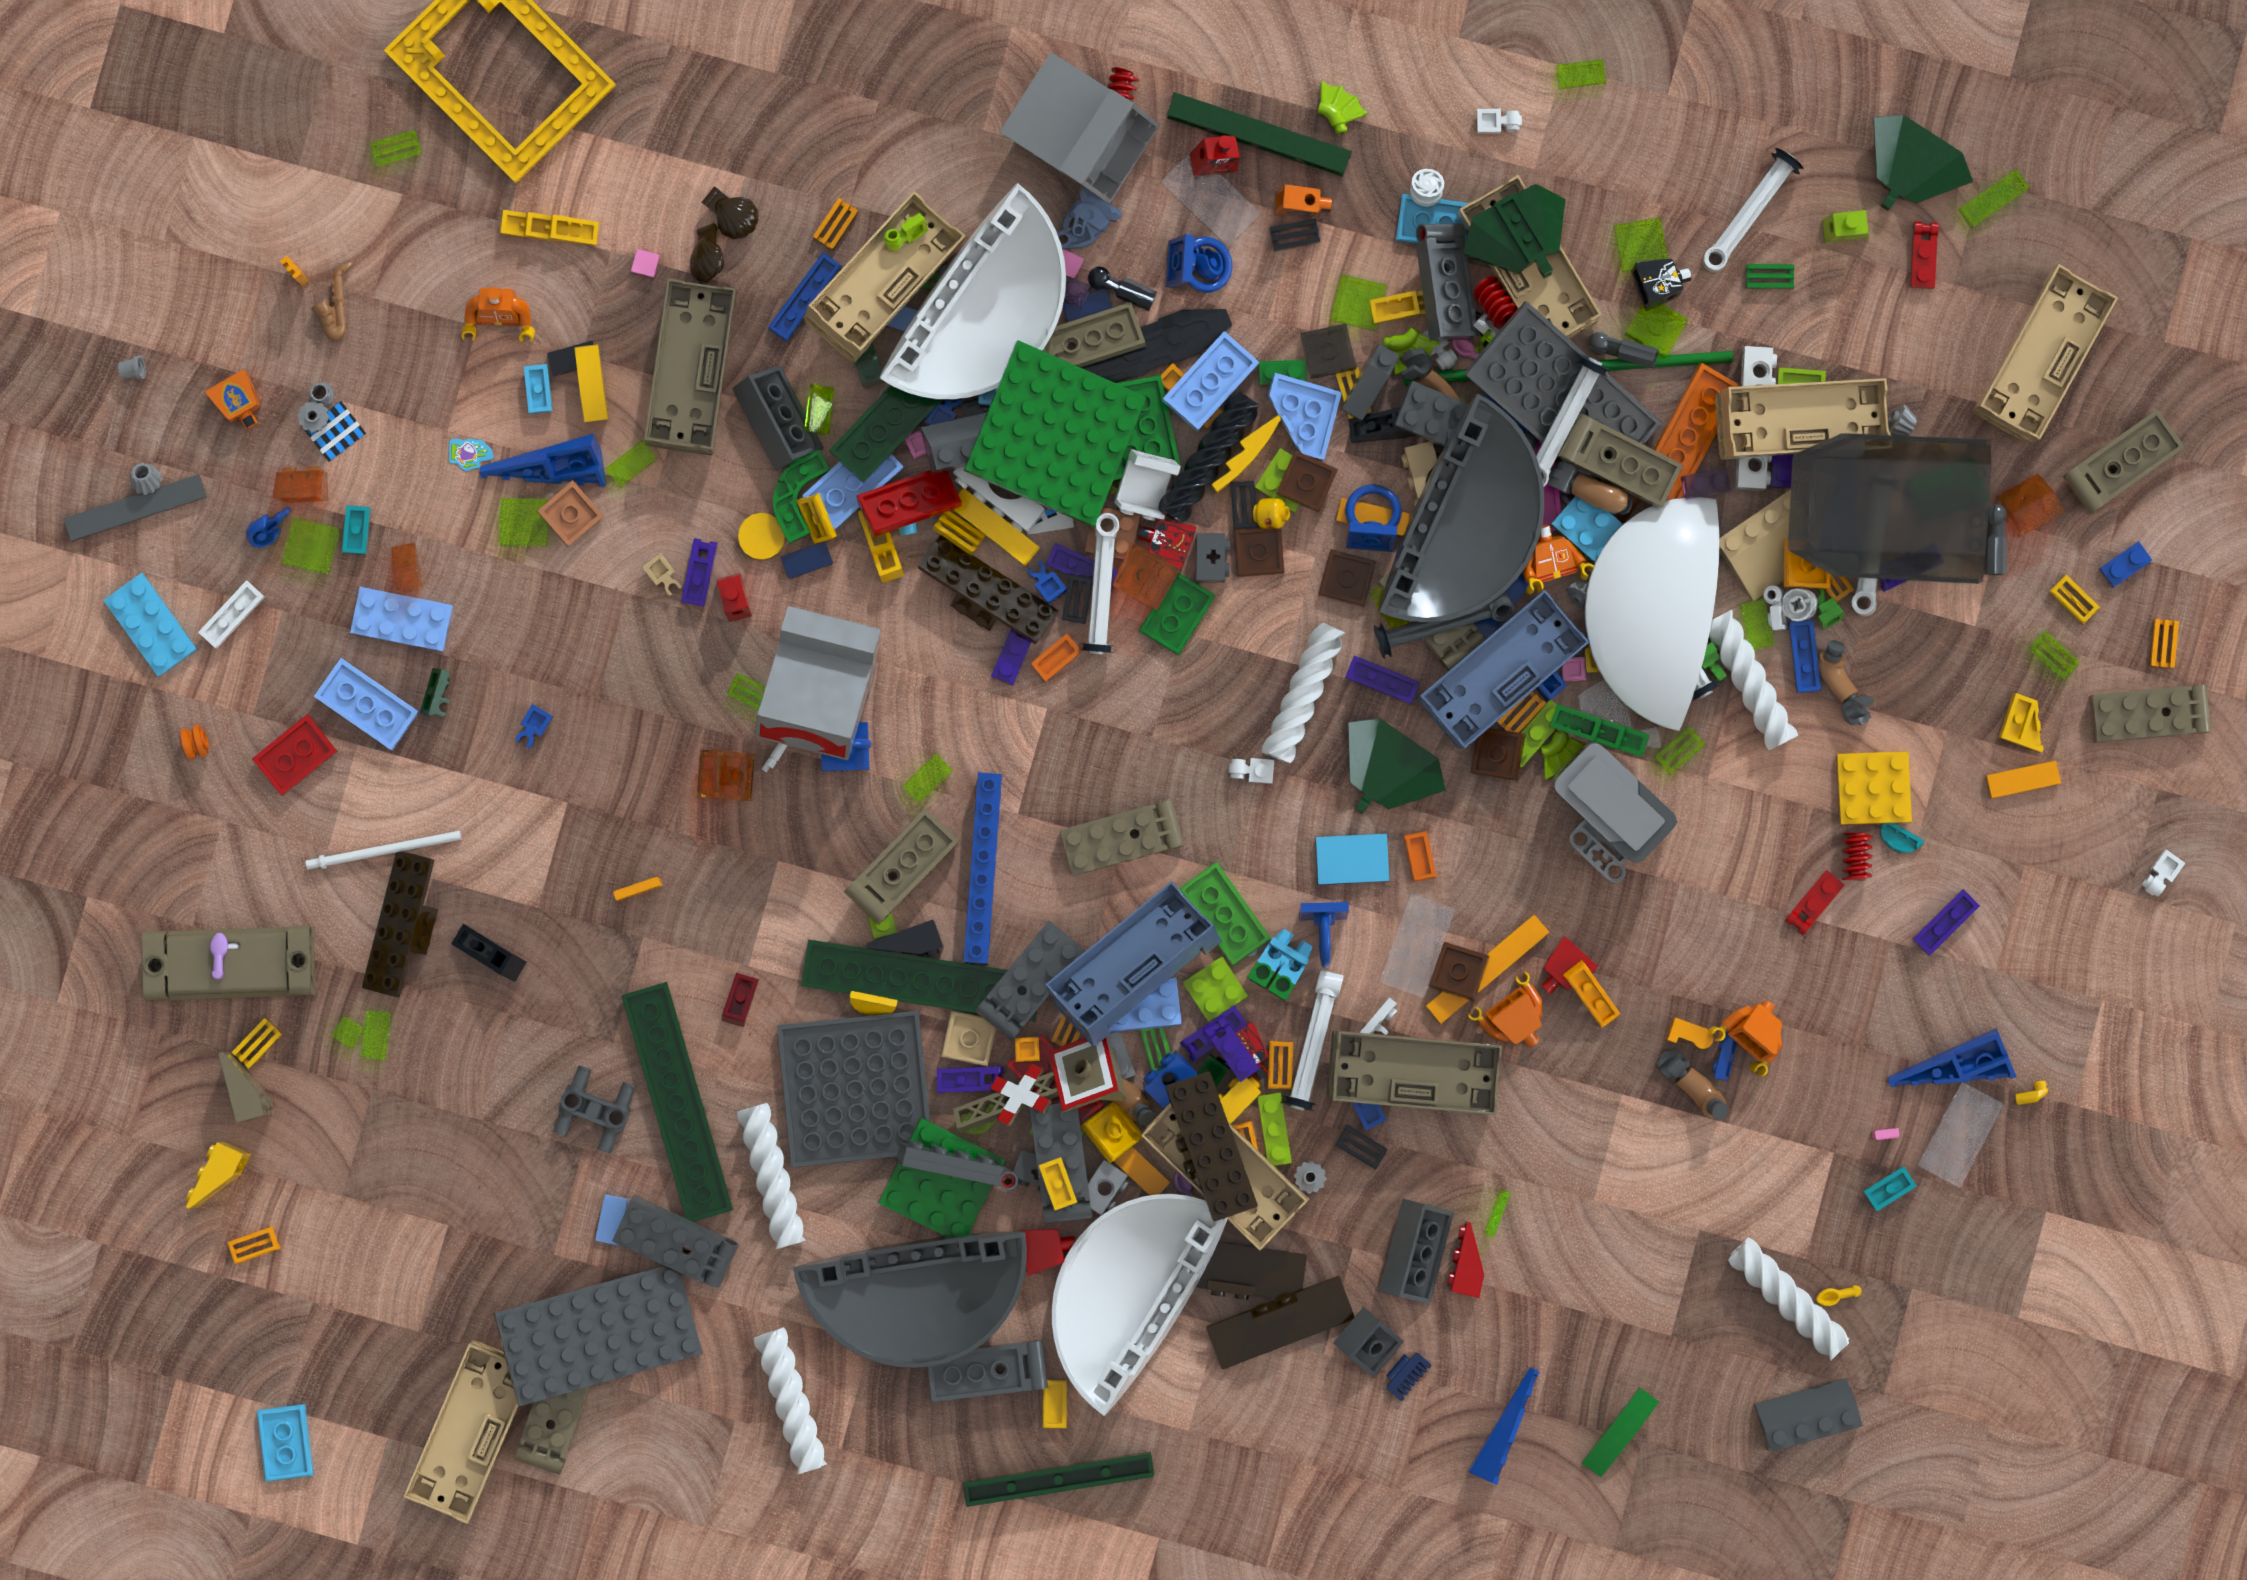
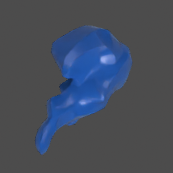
M1198 247L1193 251L1196 256L1195 269L1201 278L1211 280L1217 278L1222 273L1223 262L1220 253L1214 252L1210 248H1206L1204 252L1202 247Z
M286 507L272 517H268L267 514L251 522L246 530L247 541L257 548H263L274 543L281 532L280 528H274L290 513V508Z

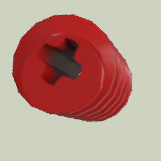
M1112 67L1111 71L1114 74L1109 77L1112 83L1108 84L1107 88L1114 90L1128 100H1134L1135 97L1129 94V91L1137 90L1131 83L1139 82V79L1134 76L1133 72L1127 69Z
M1489 276L1476 286L1473 296L1478 301L1479 306L1483 308L1484 313L1487 314L1488 319L1492 321L1493 326L1497 329H1502L1516 312L1517 306L1511 303V297L1507 296V291L1502 289V284L1498 282L1497 277Z
M1843 833L1849 836L1848 839L1843 840V844L1848 845L1849 848L1843 849L1842 852L1849 855V857L1842 859V862L1848 864L1849 867L1843 868L1842 872L1849 874V876L1842 878V880L1863 881L1872 877L1871 873L1866 872V869L1872 868V864L1866 862V860L1872 858V855L1866 853V850L1872 849L1873 846L1867 844L1866 841L1873 839V836L1866 833Z

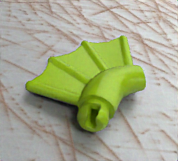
M1321 81L1320 104L1317 113L1328 119L1336 134L1340 135L1341 132L1344 134L1347 132L1346 123L1363 117L1368 112L1360 106L1358 97L1345 92L1342 85L1330 86Z
M1410 327L1404 335H1392V337H1385L1383 340V346L1400 355L1393 368L1394 375H1398V373L1407 369L1400 360L1406 351L1422 348L1431 356L1433 349L1440 345L1439 341H1430L1429 337L1420 334L1414 327Z
M1557 730L1550 743L1540 747L1541 754L1544 757V779L1548 780L1556 775L1586 743L1568 736L1569 733Z

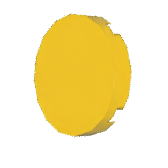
M752 514L743 521L739 528V544L745 554L753 559L767 560L779 554L784 546L785 536L776 518L771 514Z

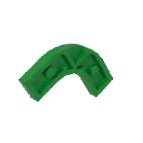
M820 449L788 466L779 477L774 490V514L789 545L810 534L799 512L797 498L801 489L806 484L830 471Z

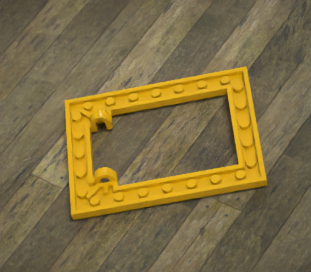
M434 0L384 49V52L517 184L616 87V84L532 0H475L483 6L488 14L499 3H502L582 84L533 133L514 149L434 68L445 55L431 39L471 0Z

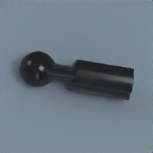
M1094 267L1088 275V282L1094 289L1108 288L1116 292L1117 298L1131 302L1133 305L1147 311L1150 310L1157 291L1128 278L1118 280L1111 277L1109 271L1104 267Z

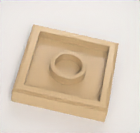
M951 1010L941 1057L988 1067L996 1028L983 1017Z

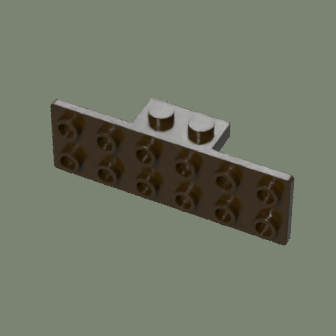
M942 535L938 537L918 565L919 570L956 593L950 605L951 607L988 631L993 628L998 620L1032 643L1037 644L1059 612L1056 608L1048 605V603L980 559L968 554Z
M402 851L396 852L362 983L363 989L400 997L411 952L427 955L438 909L423 906L434 859Z
M1205 1072L1167 1085L1165 1089L1181 1131L1176 1135V1147L1179 1153H1183L1185 1159L1183 1165L1188 1176L1191 1175L1192 1180L1198 1178L1212 1220L1215 1222L1256 1208L1258 1204L1211 1073Z
M1218 1242L1196 1287L1211 1290V1295L1225 1297L1226 1292L1235 1294L1234 1298L1249 1300V1296L1254 1295L1278 1299L1283 1295L1303 1289L1307 1255L1265 1248L1259 1250L1257 1247Z
M1336 1276L1297 1292L1283 1295L1268 1303L1259 1304L1255 1308L1210 1324L1206 1329L1222 1369H1226L1349 1322L1355 1316L1339 1276Z

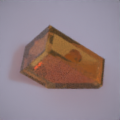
M411 543L392 547V570L396 591L402 594L423 590L416 544Z

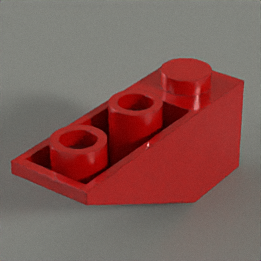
M1466 1221L1465 1226L1461 1225L1459 1229L1458 1239H1461L1459 1249L1455 1248L1452 1262L1456 1263L1454 1272L1450 1271L1447 1285L1451 1286V1292L1479 1298L1485 1274L1471 1222Z

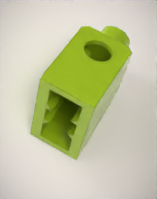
M1866 210L1834 213L1822 220L1824 243L1869 239Z

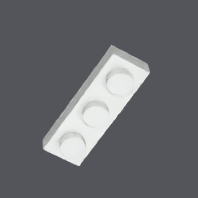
M246 580L198 633L217 649L259 605L265 596Z

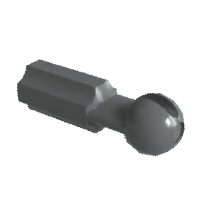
M1603 332L1592 334L1588 340V348L1596 355L1608 354L1618 357L1619 360L1652 369L1656 365L1659 353L1658 348L1625 339L1623 341L1614 339Z
M2001 504L1989 506L1985 513L1987 521L1985 575L2007 574L2006 522L2009 515L2008 510Z

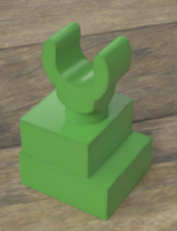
M1818 589L1820 596L1817 597L1818 624L1822 630H1825L1843 620V611L1834 598L1826 601L1824 590Z
M1708 642L1702 669L1709 667L1715 680L1720 682L1727 675L1716 662L1720 659V655L1716 651L1717 648L1713 642Z

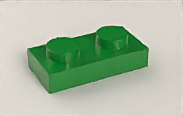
M1306 360L1259 362L1260 386H1270L1273 373L1307 382Z

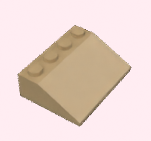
M1793 487L1719 538V554L1754 602L1764 594L1767 587L1777 586L1784 581V540L1819 541L1822 531L1808 507Z

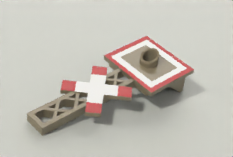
M1107 1037L1095 1047L1083 1038L1049 1051L1053 1068L1051 1073L1042 1076L1045 1070L1031 1063L1018 1085L997 1076L990 1087L996 1093L953 1109L957 1130L962 1133L994 1120L1010 1127L1019 1111L1031 1108L1045 1114L1052 1103L1051 1099L1056 1097L1060 1099L1063 1113L1098 1100H1127L1116 1051L1109 1044ZM1085 1067L1084 1071L1078 1074L1080 1069ZM1056 1081L1057 1088L1050 1089L1049 1087L1052 1082ZM1034 1088L1039 1089L1037 1093L1032 1092ZM988 1105H995L990 1113H984ZM969 1112L973 1113L968 1121H962L961 1115Z

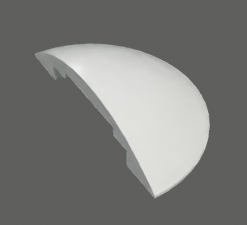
M1017 183L996 205L941 275L899 340L879 377L893 387L921 397L933 399L968 398L986 393L998 387L1017 340L1039 350L1044 349L1055 330L1063 307L1066 288L1065 260L1060 240L1049 216L1036 199Z
M1703 497L1672 499L1665 501L1662 508L1651 506L1630 518L1612 535L1599 554L1590 575L1586 592L1585 626L1587 639L1597 668L1605 682L1615 695L1638 715L1657 725L1680 731L1698 682L1713 617L1719 566V521L1716 499Z
M1156 1194L1133 1199L1116 1206L1089 1225L1071 1247L1061 1266L1052 1302V1329L1057 1353L1071 1383L1080 1395L1103 1416L1122 1397L1164 1340L1189 1300L1213 1255L1228 1217L1214 1222L1206 1201L1203 1199L1177 1194Z

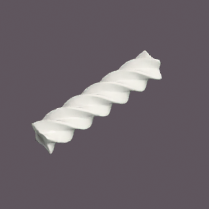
M1730 610L1712 619L1709 637L1715 647L1720 650L1721 661L1731 671L1732 682L1742 692L1743 703L1753 713L1754 724L1764 734L1765 745L1770 751L1797 737L1798 733L1791 724L1787 723L1788 715L1785 708L1776 702V691L1769 682L1765 681V670L1758 661L1754 660V649L1747 640L1743 639V628L1736 619L1732 618L1733 610Z
M1317 623L1318 626L1310 634L1308 649L1301 655L1299 670L1290 681V692L1283 698L1280 707L1281 713L1274 719L1271 726V735L1265 740L1262 747V753L1281 762L1291 763L1296 755L1295 745L1305 735L1304 723L1313 716L1315 709L1314 701L1323 693V679L1330 675L1333 669L1332 658L1342 648L1341 636L1346 633L1326 623Z
M768 1103L737 1111V1119L744 1128V1143L751 1151L749 1157L750 1165L754 1172L757 1173L756 1186L759 1193L764 1197L762 1204L765 1215L770 1219L769 1232L777 1243L776 1249L800 1243L806 1239L802 1236V1220L796 1214V1198L789 1190L790 1177L783 1168V1152L776 1145L777 1131L770 1122L771 1110Z
M1747 1237L1730 1253L1731 1256L1728 1259L1730 1265L1736 1270L1744 1271L1747 1282L1753 1287L1761 1288L1764 1299L1771 1304L1778 1305L1782 1317L1795 1322L1800 1335L1811 1338L1815 1349L1819 1353L1829 1355L1831 1361L1849 1344L1848 1340L1850 1338L1847 1337L1845 1330L1836 1322L1831 1321L1827 1312L1822 1307L1814 1304L1806 1291L1796 1287L1792 1277L1779 1270L1775 1260L1763 1254L1760 1246L1753 1239Z
M783 1327L754 1337L755 1347L762 1353V1369L769 1376V1391L777 1399L775 1410L777 1416L784 1422L783 1435L786 1441L791 1444L790 1458L794 1465L798 1467L797 1475L821 1468V1466L827 1464L824 1461V1448L821 1441L816 1437V1422L809 1415L810 1404L808 1398L802 1392V1378L794 1369L795 1356L787 1346V1331Z

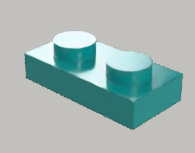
M346 505L343 553L367 555L370 507Z
M1902 1166L1865 1189L1863 1193L1877 1212L1917 1186L1906 1168Z

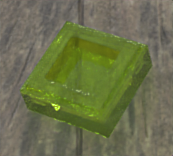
M343 1016L331 1036L348 1047L353 1048L365 1028L347 1016Z

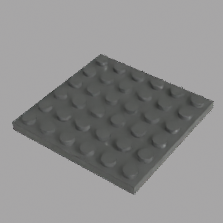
M919 1010L777 1026L791 1168L896 1157L900 1142L907 1143L920 1117L931 1122Z

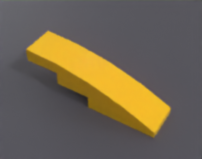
M502 210L499 234L596 246L599 222L559 215L550 216L531 212L522 213Z
M1415 290L1370 300L1374 324L1426 316L1422 291L1416 292Z
M1279 415L1239 442L1243 451L1226 462L1225 466L1229 473L1211 485L1216 494L1233 482L1255 460L1280 423L1281 418Z
M963 488L958 494L962 501V506L953 509V511L1026 566L1040 547Z

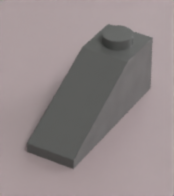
M1381 344L1373 348L1341 410L1362 421L1390 376L1400 355Z

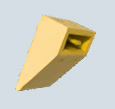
M226 1141L217 1142L216 1145L212 1144L206 1155L209 1158L206 1166H202L197 1173L196 1179L198 1183L195 1189L191 1188L186 1196L185 1201L188 1202L186 1208H198L242 1174L251 1153Z

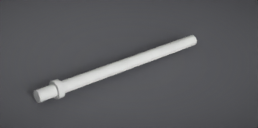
M459 830L326 857L325 855H319V858L306 860L307 870L319 867L326 869L329 865L462 840L461 832Z

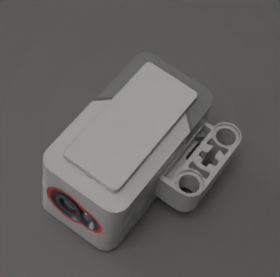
M1588 742L1583 745L1552 779L1553 789L1583 817L1571 830L1568 838L1569 843L1611 882H1620L1625 877L1626 870L1623 863L1627 859L1635 863L1644 860L1678 822L1674 813L1603 746L1596 742ZM1577 832H1583L1586 835V841L1582 845H1576L1573 841V837ZM1600 842H1605L1616 853V857L1613 856ZM1594 849L1596 851L1601 849V856L1605 860H1608V857L1612 858V860L1604 865L1603 869L1600 868L1603 865L1597 858L1594 861L1592 860L1593 854L1591 852ZM1618 865L1620 867L1621 873L1618 877L1612 878L1608 875L1610 866Z

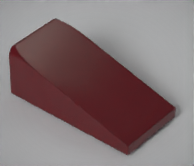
M736 973L722 1013V1021L740 1027L745 1026L759 979Z

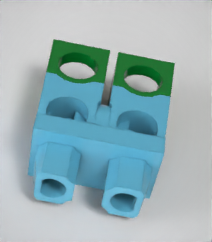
M1282 929L1275 938L1271 939L1246 978L1265 989L1278 969L1279 972L1267 991L1285 1002L1310 960L1308 957L1313 946L1301 940L1296 950L1290 948L1287 945L1294 935Z

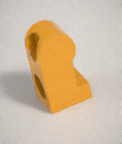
M1676 1017L1673 1018L1666 1040L1672 1043H1677L1678 1038L1692 1042L1698 1049L1710 1047L1714 1040L1713 1034L1708 1035V1029Z

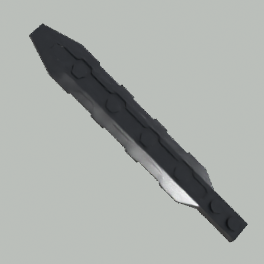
M1226 309L1180 310L1159 318L1157 322L1140 327L1146 342L1145 347L1081 368L1114 383L1127 378L1133 379L1146 374V371L1170 362L1176 363L1201 353L1224 331L1226 332L1232 327V323ZM979 398L961 404L965 417L987 413L989 406L979 405Z

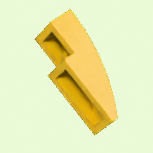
M599 345L575 347L584 422L606 420L609 417Z
M862 510L858 511L882 584L905 576L890 532L874 537Z

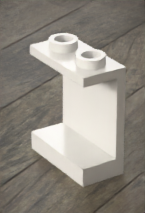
M1131 449L1114 503L1120 508V512L1133 515L1135 512L1142 514V517L1148 520L1155 521V518L1164 520L1165 515L1158 510V505L1166 493L1171 474L1178 475L1181 466L1175 460Z

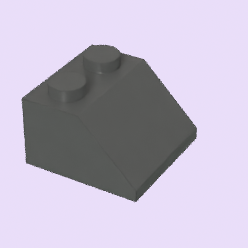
M1363 1307L1333 1344L1369 1375L1374 1377L1404 1341Z

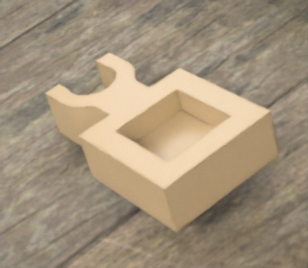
M661 552L642 566L656 586L661 582L664 583L665 591L669 596L672 595L668 588L671 583L676 584L679 589L682 587L678 580L670 576L675 570Z

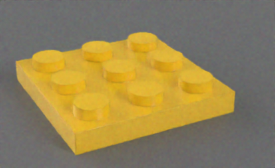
M1908 751L1836 755L1840 825L1912 822Z

